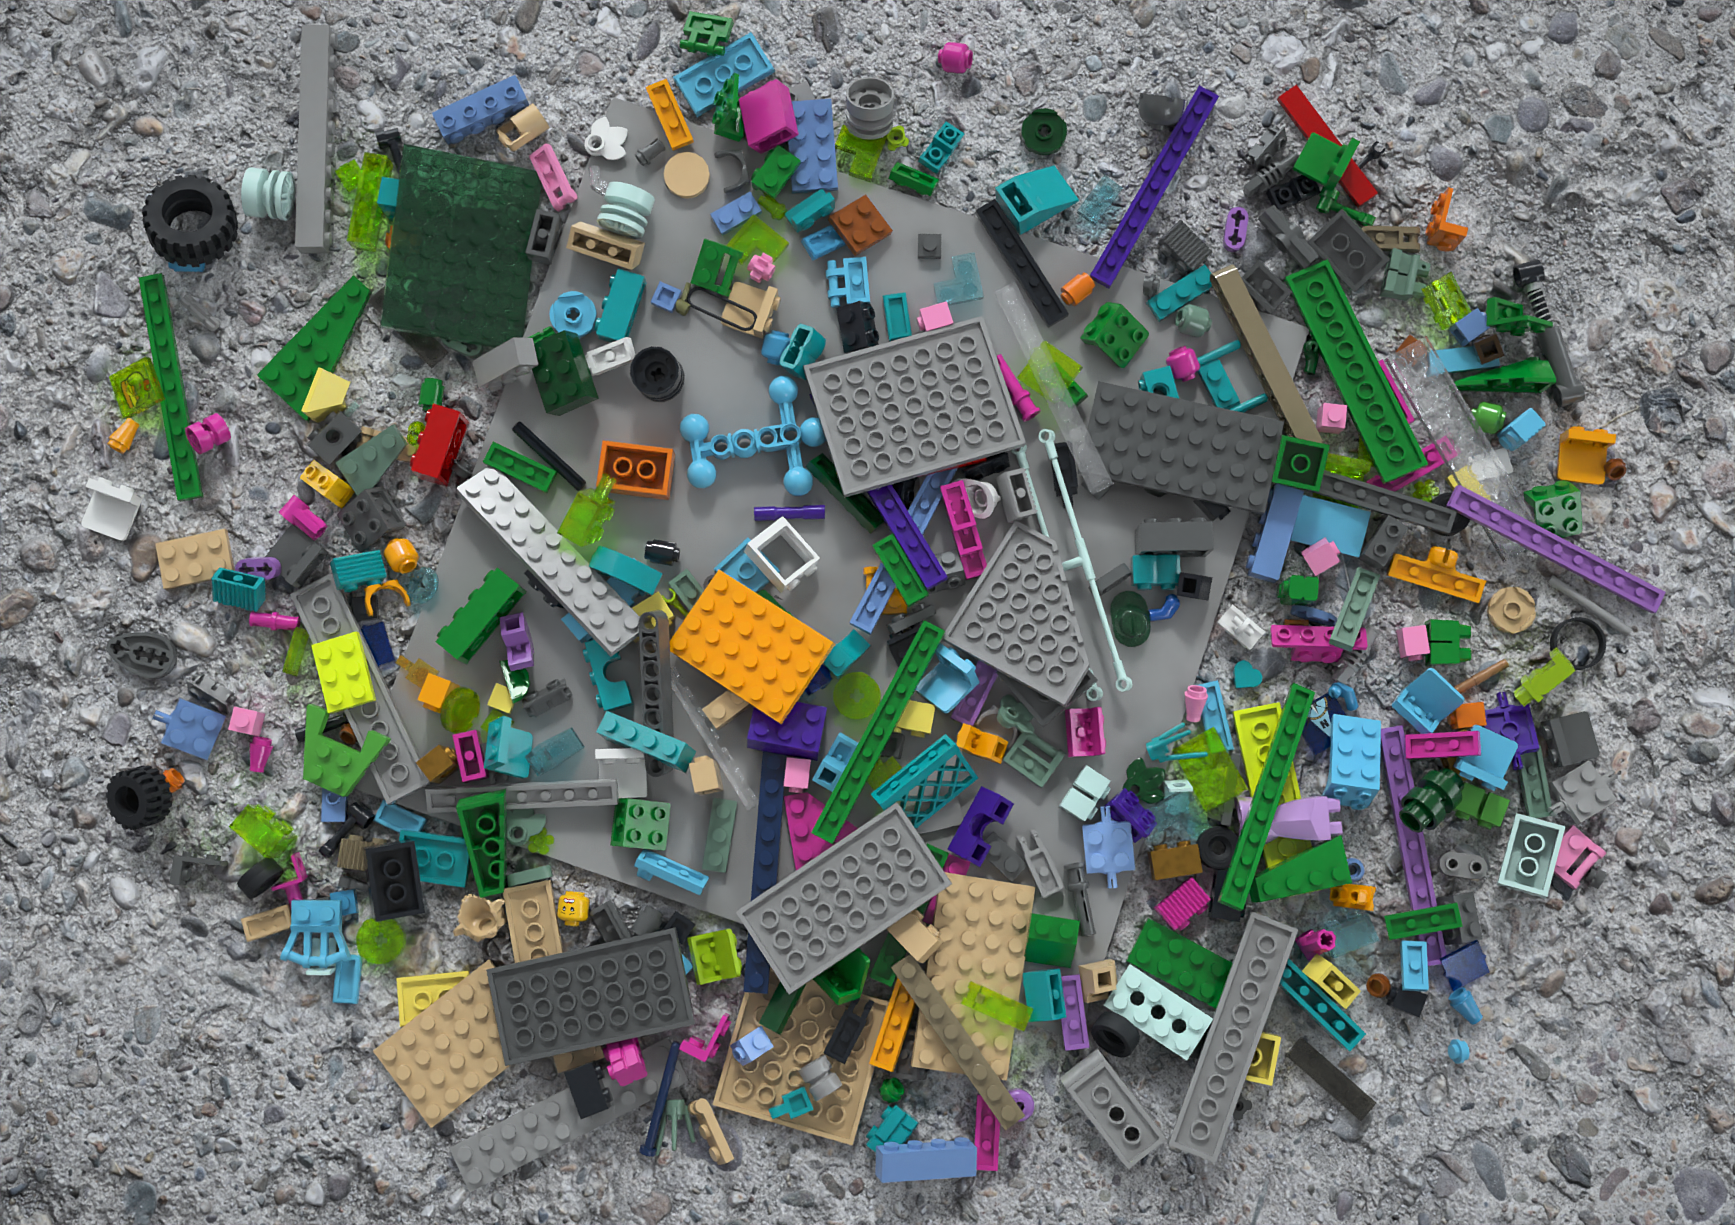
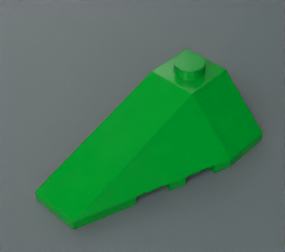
M1528 357L1520 362L1454 381L1448 386L1449 391L1542 393L1556 383V376L1549 361L1540 360L1539 357Z

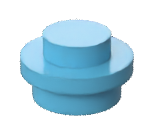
M1453 1039L1448 1046V1055L1456 1064H1461L1469 1059V1047L1465 1041Z

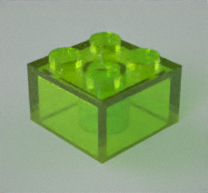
M248 804L229 826L265 858H279L297 837L292 832L294 830L293 826L285 820L279 821L275 817L276 812L267 805Z

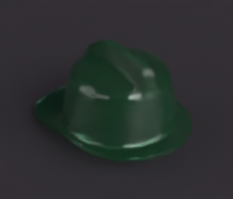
M1124 591L1116 595L1110 609L1115 638L1127 647L1142 645L1148 639L1151 628L1148 606L1145 599L1134 591Z

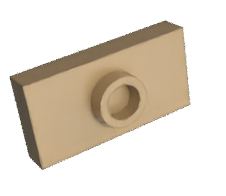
M286 904L242 918L241 922L247 942L289 930L291 925L290 905Z

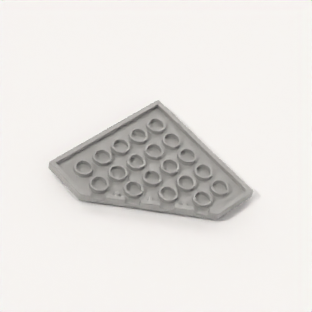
M1015 520L946 629L942 640L1066 707L1090 668L1056 541Z

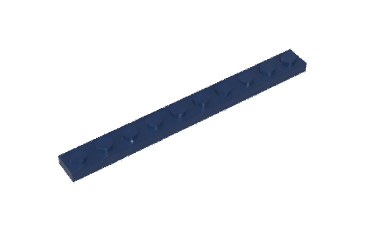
M763 751L751 901L777 884L787 755ZM748 932L743 992L768 994L770 964Z

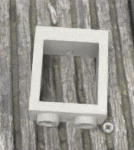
M783 516L747 543L744 550L746 555L780 593L786 589L789 591L793 590L800 583L799 579L804 575L809 577L817 570L816 565L820 559ZM780 535L806 563L786 580L781 577L759 552Z

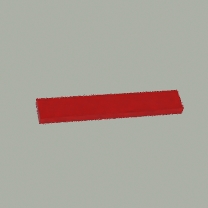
M1297 84L1277 98L1279 104L1307 141L1311 133L1314 132L1342 146ZM1351 158L1339 180V184L1357 208L1375 197L1378 192Z

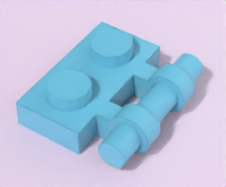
M866 257L844 258V268H837L835 260L827 261L828 270L825 272L826 278L829 280L827 294L831 307H840V298L846 297L847 305L857 301L870 304ZM839 277H845V288L838 287Z

